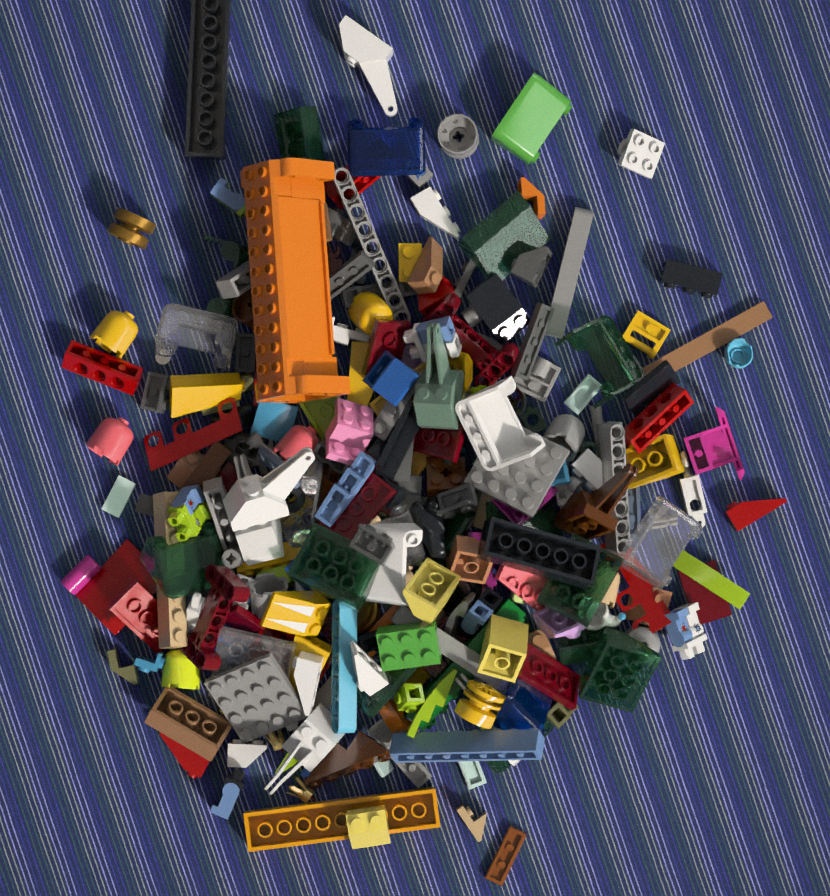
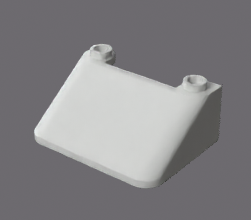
M512 376L460 400L455 406V411L481 465L487 471H495L532 457L546 446L539 434L531 433L526 435L507 397L516 389V383Z
M415 523L369 524L376 529L375 532L382 535L385 533L393 539L392 542L395 548L384 566L356 552L355 594L362 601L409 607L402 593L406 584L407 547H415L420 544L423 530Z

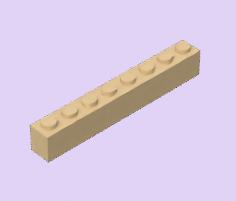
M164 491L153 494L159 649L187 647L183 541H178L175 526L170 525L167 520L169 518L167 509L172 506L179 492Z

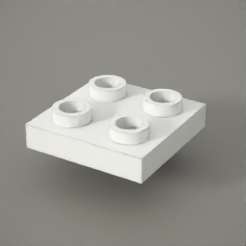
M630 129L627 139L622 140L618 147V153L621 156L617 165L652 179L665 143L636 129Z

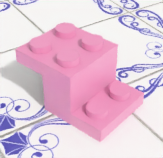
M341 398L336 399L335 416L326 430L327 459L350 466L353 464L359 452L366 449L374 435L373 408Z

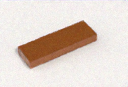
M509 825L485 875L486 879L500 886L503 885L527 833Z

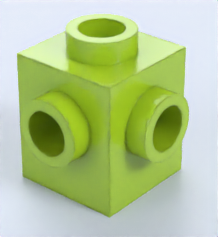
M404 683L394 695L398 711H405L406 713L417 711L425 702L422 684Z

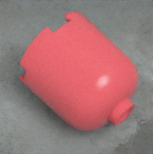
M112 417L104 419L87 441L86 446L100 457L104 455L110 459V463L118 466L133 440V432L128 427L129 422L121 417L118 420Z
M302 425L293 426L273 447L272 451L275 453L278 451L284 461L294 456L302 448L309 447L314 451L318 442H320L316 436L318 432L311 426L307 428Z

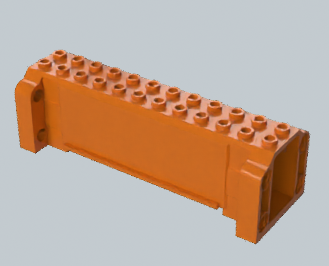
M282 158L252 164L240 170L241 189H244L258 379V383L255 384L256 402L303 403L351 394L350 377L338 376L337 357H332L335 351L324 213V182L335 179L334 162L302 158Z

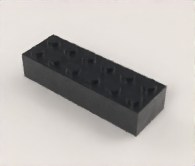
M490 517L484 521L477 558L586 589L594 585L601 547Z

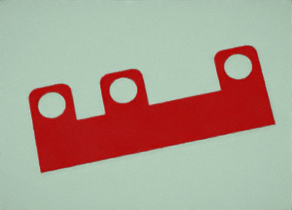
M230 397L219 402L217 407L220 420L193 433L188 418L175 422L172 425L175 441L169 444H163L160 431H155L145 436L144 444L150 470L154 471L242 431L235 399ZM231 402L233 405L232 411L227 414L223 413V404ZM180 423L187 425V430L184 434L176 432V428ZM152 436L159 438V442L155 447L148 445V440Z
M605 543L598 546L606 553L604 561L610 562L614 560L630 586L617 594L616 602L621 610L628 611L641 604L646 612L645 616L632 623L633 630L637 629L638 624L643 621L649 624V631L652 633L672 623L665 616V614L671 612L664 601L661 600L656 603L655 597L659 593L657 590L652 592V587L655 586L632 549H630L627 555L621 556L608 553ZM624 594L632 596L633 602L631 605H622L621 597Z

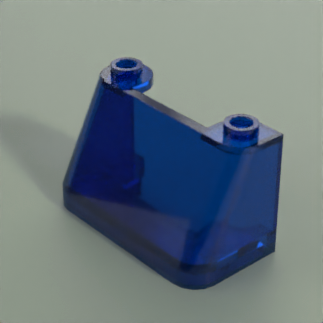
M517 677L515 683H509L505 700L501 704V709L492 726L501 730L512 728L527 730L535 728L539 729L544 736L546 728L543 726L554 699Z

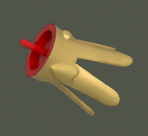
M281 729L277 730L279 739L274 732L268 734L269 738L264 735L272 744L274 751L281 749L282 753H284L281 746L285 743V739Z
M296 777L295 780L304 791L295 786H289V789L297 795L289 792L286 793L300 798L305 803L309 799L315 801L311 797L314 790L308 788Z

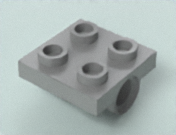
M537 356L528 381L516 376L514 377L516 388L545 403L562 368Z

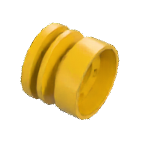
M469 680L466 685L469 689H465L463 692L469 699L460 698L454 711L472 724L491 729L497 716L490 709L500 711L501 705L499 703L503 704L505 696L490 685Z

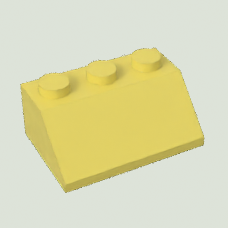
M427 557L402 592L413 615L431 625L454 593L461 576Z

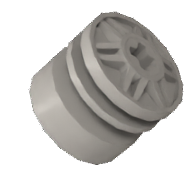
M463 114L450 115L440 123L438 128L439 143L442 150L449 157L464 159L476 151L479 145V134L475 123L468 116ZM458 134L464 137L461 138V142H458L456 139Z

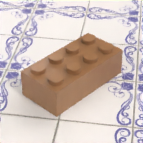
M171 686L165 687L144 722L210 762L232 728V725L226 718Z

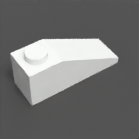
M351 641L350 648L357 678L356 685L361 692L365 691L371 696L389 684L385 671L382 672V668L354 641Z
M301 651L298 657L295 656L292 668H295L294 678L304 714L309 716L314 707L324 657Z

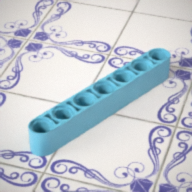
M354 599L334 600L332 604L331 725L334 734L354 733L357 726V678L350 648L351 641L357 644V603Z

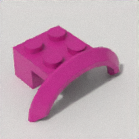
M715 407L721 426L684 438L695 474L697 475L733 462L738 478L742 480L745 471L725 412Z

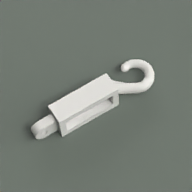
M685 451L680 452V457L685 471L683 472L684 478H680L679 483L688 517L692 516L693 524L696 528H703L705 526L703 513H707L700 478L699 475L692 476L687 454ZM694 499L700 501V508L698 510H692L690 507V502Z
M197 592L194 593L187 607V633H193L206 602V598L201 597V594Z

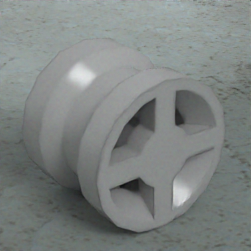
M233 548L223 553L222 563L224 566L232 569L240 567L244 563L240 549Z

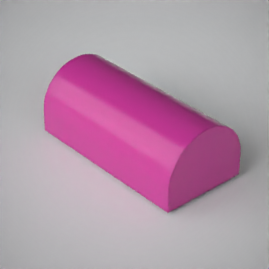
M87 554L60 582L69 592L76 595L102 568Z

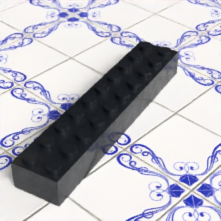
M191 0L185 135L186 159L225 160L232 0Z

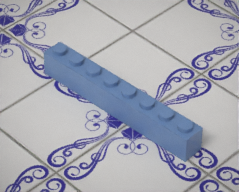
M514 728L509 730L492 729L491 731L475 729L473 731L455 730L454 732L442 730L436 732L419 731L416 732L414 738L407 736L406 731H402L400 733H393L389 754L396 763L542 760L545 738L540 730L535 728L527 730Z

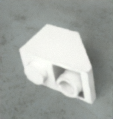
M587 448L571 466L573 467L572 472L579 478L583 476L588 481L586 485L594 492L603 485L602 461Z
M233 739V743H228L227 767L247 768L267 749L268 744H263V740H252V743L243 744L241 739Z

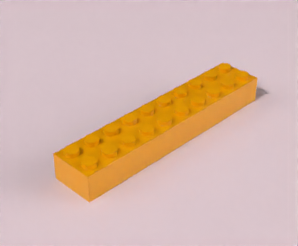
M434 786L244 811L248 852L350 839L346 821L347 810L385 805L389 834L440 827L436 788Z

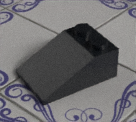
M496 272L465 295L493 337L501 345L529 325L530 318Z

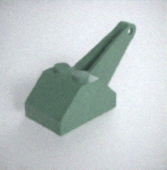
M428 323L426 369L423 370L416 382L413 403L418 426L422 428L458 430L459 417L455 411V406L462 400L465 373L461 370H451L439 323L434 325L433 323Z

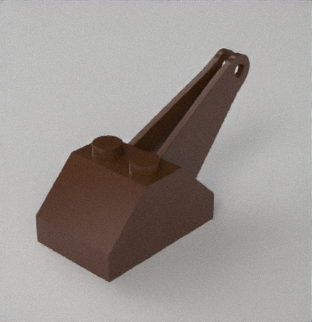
M628 463L594 493L591 494L588 491L582 490L572 494L556 515L553 526L583 542L615 531L618 518L614 508L636 477L638 468Z

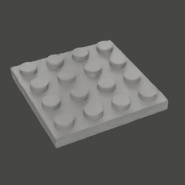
M522 427L526 435L534 433ZM542 437L546 446L535 455L495 471L484 469L479 458H477L464 483H473L475 490L533 518L568 457L570 450Z
M271 652L210 677L204 682L243 744L308 717L304 714L300 696Z

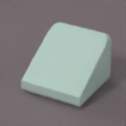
M390 760L374 763L382 778L394 769Z

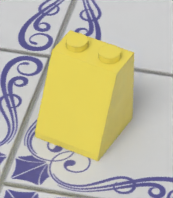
M491 614L485 629L477 672L515 683L527 655L529 624Z
M385 805L347 810L346 821L352 849L391 844Z

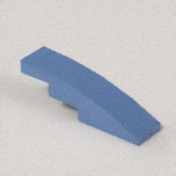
M360 451L351 467H347L339 482L334 484L315 517L328 527H331L356 496L378 461L364 451Z

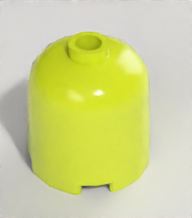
M179 648L168 651L165 655L161 687L171 686L173 688L199 690L201 669H198Z

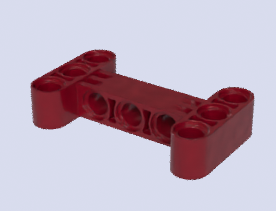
M448 293L423 317L420 323L450 315L455 332H457L462 345L461 352L467 353L472 359L473 364L480 369L474 379L475 385L477 387L479 385L488 387L494 384L514 364L519 354V349L513 343H506L499 350L495 349L455 315L461 300L458 295Z
M210 564L205 570V579L212 585L193 633H187V647L179 649L198 669L216 671L221 665V657L214 650L233 602L245 603L249 599L250 590L229 567Z

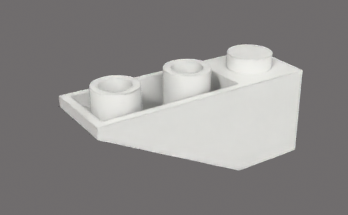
M428 187L410 198L420 217L455 239L459 238L458 233L461 231L456 222L452 223L449 216L451 214L446 206L442 207L439 200L441 197L436 189L432 190L431 187Z

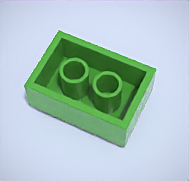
M436 619L431 625L420 621L377 628L376 638L382 672L441 664L442 655Z

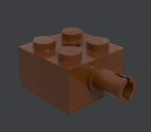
M459 456L457 463L437 457H426L427 499L430 496L437 497V494L465 484L464 481L469 474L465 470V456Z

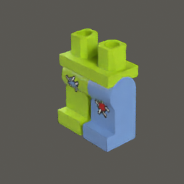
M220 177L210 192L211 197L243 219L244 216L246 217L244 197L239 193H233L227 188L229 186L227 181Z
M199 484L182 487L172 506L167 509L169 514L167 520L170 525L175 526L178 541H185L190 537L198 536L202 528L201 526L206 519L212 518L207 501H204L206 498Z

